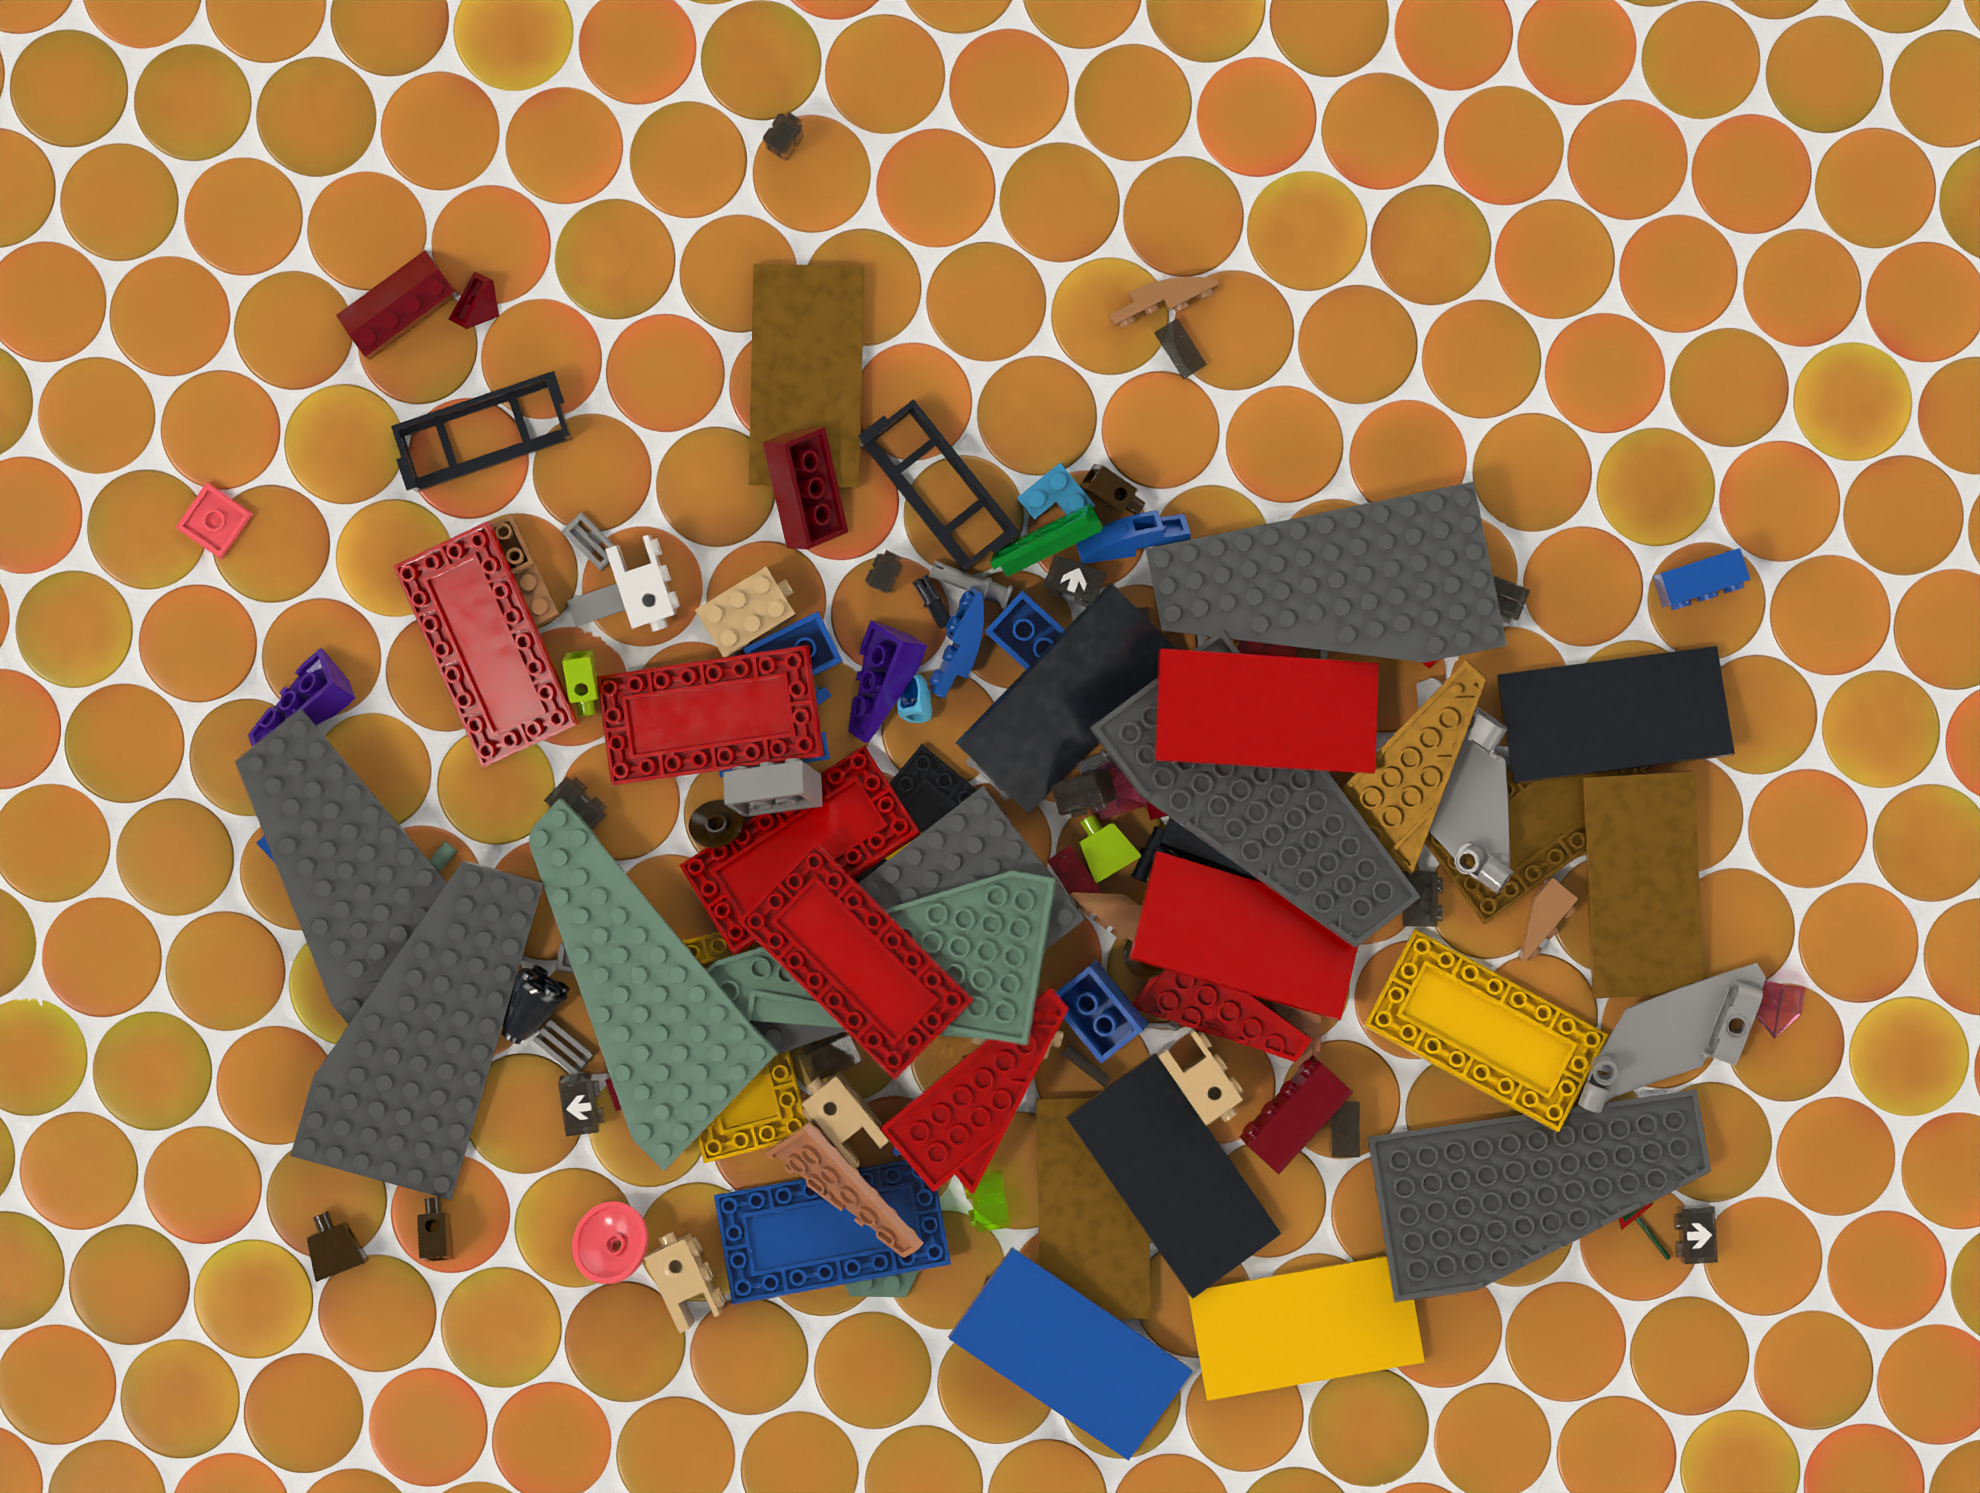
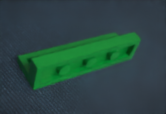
M1088 504L1007 544L996 554L993 553L990 564L993 569L1001 567L1006 577H1009L1102 531L1103 525L1092 506Z

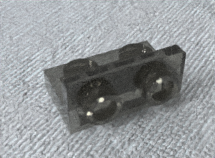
M1402 871L1421 897L1402 911V926L1437 927L1438 921H1442L1443 917L1442 905H1438V894L1443 892V878L1438 877L1437 871H1413L1412 874Z
M846 1031L796 1048L799 1059L811 1082L817 1077L824 1079L862 1061L852 1037Z

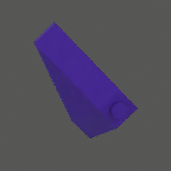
M870 620L860 649V655H864L862 670L857 671L856 680L860 681L858 696L853 698L848 732L864 743L870 742L917 673L927 648L926 644L908 633Z
M323 649L317 650L300 665L295 672L298 677L289 689L284 687L279 694L282 697L274 708H268L250 731L248 737L252 747L300 708L315 725H318L337 715L355 699L350 681Z

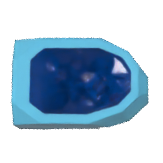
M915 674L898 699L899 717L909 723L928 722L933 712L931 707V691L928 690L926 680L919 674Z

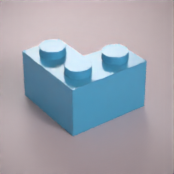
M1061 463L1017 497L1018 502L1034 521L1054 504H1057L1065 515L1088 504L1092 508L1095 507V504Z

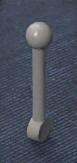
M970 757L967 759V765L972 768L974 767L1000 793V797L1003 800L1010 799L1011 796Z
M1173 1021L1169 1023H1148L1145 1028H1169L1171 1031H1177L1180 1029V1024Z

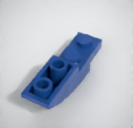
M1158 510L1128 516L1103 525L1102 531L1076 543L1081 563L1087 564L1135 557L1136 549L1190 540L1191 533L1184 514L1160 517Z
M973 586L970 587L969 591L963 593L959 601L960 608L958 612L949 619L946 625V635L953 643L946 647L940 668L935 669L930 677L929 688L934 694L945 698L957 674L966 679L968 678L979 650L984 623V605L982 593Z

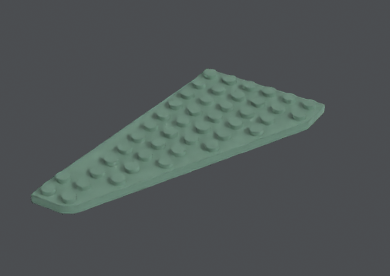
M561 798L533 826L529 838L530 849L632 1140L665 1171L779 1051L745 1018L600 843L599 838L585 821Z
M1009 871L885 909L974 999L940 1035L993 1039L1028 1045L1057 882L1056 878ZM763 947L718 960L707 969V972L748 1021L842 1028Z

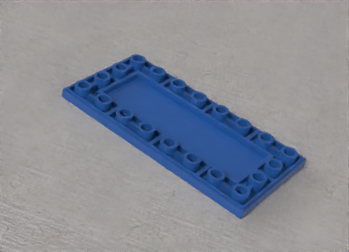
M906 1160L857 1169L860 1176L877 1190L879 1196L889 1207L898 1213V1216L904 1223L912 1228L923 1242L917 1251L905 1258L880 1241L876 1236V1231L870 1226L864 1224L862 1227L854 1221L856 1216L847 1209L840 1211L809 1188L806 1184V1179L714 1195L732 1305L951 1265L938 1189L933 1192Z
M1013 1247L1008 1251L948 1336L949 1340L1128 1461L1193 1372L1190 1367Z

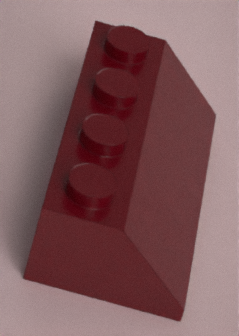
M424 250L336 316L364 357L370 360L450 302L458 294L427 251Z
M821 426L786 433L762 442L786 548L808 550L848 533L825 427Z
M1312 1055L1310 1059L1305 1060L1300 1065L1298 1072L1291 1080L1286 1081L1281 1086L1280 1092L1272 1101H1268L1262 1107L1261 1113L1244 1127L1239 1138L1279 1175L1353 1094V1091Z

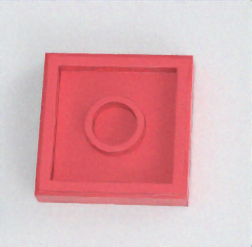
M206 482L175 528L220 559H223L253 516V513Z

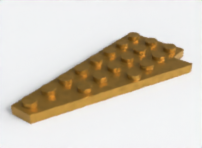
M1468 660L1376 752L1375 774L1356 773L1341 788L1389 855L1409 874H1412L1416 867L1487 680Z

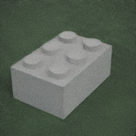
M787 759L783 764L764 762L755 768L737 766L733 768V771L723 772L725 805L743 817L823 806L821 774L801 759Z

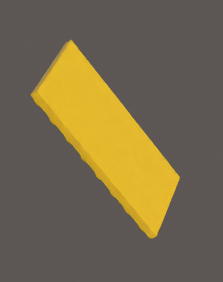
M1416 929L1412 931L1363 1027L1555 1132L1560 1131L1591 1071V1062L1599 1055L1608 1037L1607 1033Z
M719 931L682 941L706 970L714 962L734 956ZM756 941L755 943H753L746 949L742 950L738 954L751 951L762 946ZM790 1051L777 1054L697 1137L704 1164L773 1146L808 1123L807 1118L802 1113L804 1109L802 1106L803 1101Z
M1387 1256L1211 1286L1193 1299L1188 1294L1207 1401L1425 1362L1414 1300L1394 1303Z

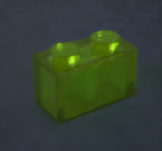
M1001 1170L984 1173L973 1194L964 1186L966 1199L972 1198L973 1209L968 1210L971 1227L976 1226L977 1233L1010 1227Z

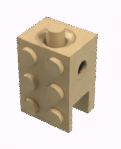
M764 567L695 610L723 657H730L797 616L787 600V597L794 593L786 579L777 583L767 567Z
M1192 1029L1189 1033L1204 1055L1181 1070L1166 1048L1157 1053V1055L1206 1125L1219 1116L1226 1122L1238 1114L1234 1106L1243 1101L1240 1094L1244 1091L1234 1077L1227 1078L1224 1071L1228 1068L1219 1055H1211L1208 1048L1212 1045L1204 1033L1201 1031L1196 1033Z
M841 1071L825 1083L820 1077H817L806 1086L812 1094L803 1101L802 1106L804 1109L802 1113L811 1123L816 1121L821 1128L823 1137L830 1144L833 1143L838 1148L841 1156L852 1167H858L862 1158L847 1139L861 1127L868 1132L880 1148L889 1142L888 1138L880 1130V1126L883 1125L881 1120Z
M673 1231L659 1237L658 1240L661 1246L649 1251L644 1259L680 1334L690 1329L695 1322L685 1300L703 1292L714 1317H716L725 1308L726 1298L720 1287L716 1288L712 1281V1278L715 1277L709 1262L704 1263L700 1255L703 1249L697 1237L692 1238L689 1232L676 1238Z

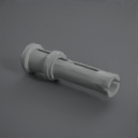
M936 560L934 561V566H932L929 574L930 578L943 581L966 591H969L970 587L973 586L982 593L983 601L985 599L1001 605L1002 609H1006L1014 586L1009 585L1006 587L993 582L990 577L982 579L944 565Z

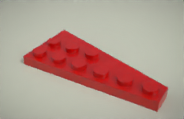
M1165 970L1159 976L1151 978L1132 1003L1138 1011L1149 1013L1155 1017L1164 1018L1210 1035L1225 1038L1244 1046H1250L1293 1062H1297L1313 1040V1038L1253 995L1169 970Z

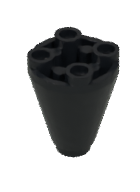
M534 965L532 969L522 968L515 980L501 1032L504 1038L515 1044H520L522 1040H526L568 998L567 994L570 988L565 983L555 981L547 976L548 971L539 965Z

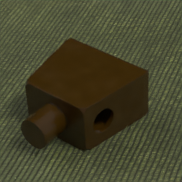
M1093 464L1080 484L1083 490L1119 512H1123L1126 509L1134 515L1139 514L1146 503L1135 496L1137 492L1136 487L1100 464ZM1118 488L1120 490V496L1118 498H1115L1114 492Z
M441 1197L425 1198V1214L417 1215L419 1259L425 1262L453 1260L450 1215L442 1212ZM434 1222H438V1229L435 1232H431V1225Z
M328 1211L313 1217L318 1233L309 1236L307 1244L316 1282L364 1264L369 1260L347 1222L334 1226Z

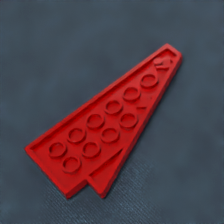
M1051 986L1036 998L1028 1045L986 1039L880 1126L881 1132L933 1192L954 1175L971 1194L976 1191L1069 1007Z

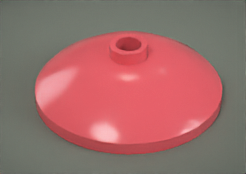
M617 1201L601 1203L590 1209L582 1217L575 1229L572 1240L574 1262L579 1271L591 1281L600 1284L621 1282L630 1277L641 1265L648 1248V1230L643 1217L633 1207ZM619 1243H621V1247L617 1251V1246Z

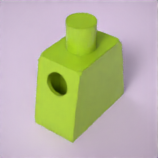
M593 649L566 653L562 662L569 702L577 703L580 717L594 715L593 700L598 699L599 692ZM583 683L587 685V690H581L578 684Z
M1095 814L1080 822L1088 836L1079 841V844L1096 884L1141 857L1140 853L1113 822L1102 827Z

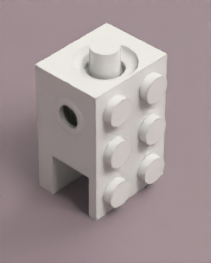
M651 535L643 536V540L651 564L628 571L620 545L605 550L631 627L635 628L650 623L652 632L668 627L666 617L677 614L676 608L680 607L676 592H670L667 582L671 581L667 566H661L658 555L662 554L659 541L657 538L652 539Z

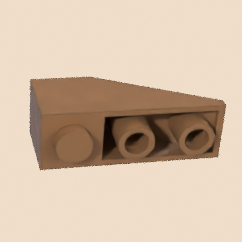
M1549 877L1531 899L1518 958L1524 963L1527 959L1532 961L1540 953L1541 948L1539 945L1545 938L1550 940L1559 930L1558 922L1563 917L1569 918L1577 908L1574 903L1578 898L1553 877Z
M1071 893L1070 896L1078 902L1076 907L1088 917L1091 913L1095 914L1096 916L1093 920L1105 929L1109 925L1113 927L1111 933L1124 942L1126 938L1132 942L1134 941L1141 906L1124 894Z

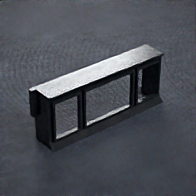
M552 371L392 425L391 428L401 458L396 459L406 491L413 489L417 493L573 440L561 406L565 402L555 372ZM548 388L561 429L531 439L517 398ZM509 401L522 442L457 464L444 423ZM436 426L449 467L418 477L405 436Z
M914 399L889 419L882 416L858 435L866 451L963 572H966L991 551L996 554L1021 534ZM910 414L930 440L895 466L876 440ZM935 446L978 499L946 526L941 524L902 475L904 470ZM984 506L1004 532L969 559L949 533Z

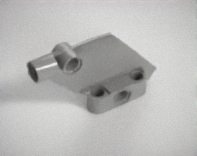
M1434 677L1417 683L1418 709L1443 683ZM1476 706L1472 717V724L1468 727L1429 832L1453 856L1455 866L1461 873L1471 875L1498 894L1513 874V871L1510 870L1506 759L1494 751L1508 729L1501 722ZM1466 853L1474 856V867H1470L1465 863L1464 857Z
M1757 962L1683 986L1626 1008L1601 1053L1591 1062V1071L1578 1104L1587 1110L1601 1113L1605 1102L1609 1099L1668 1077L1702 1067L1708 1056L1736 1065L1763 997L1762 988L1766 977ZM1740 1018L1742 1020V1025L1738 1029H1730L1728 1027L1732 1019ZM1607 1064L1612 1067L1607 1075L1597 1073L1601 1065Z

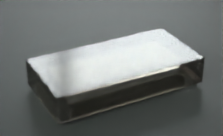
M1178 318L1154 332V335L1183 380L1207 366Z
M1066 1045L1061 1051L1063 1056L1104 1088L1111 1081L1110 1076L1072 1046Z

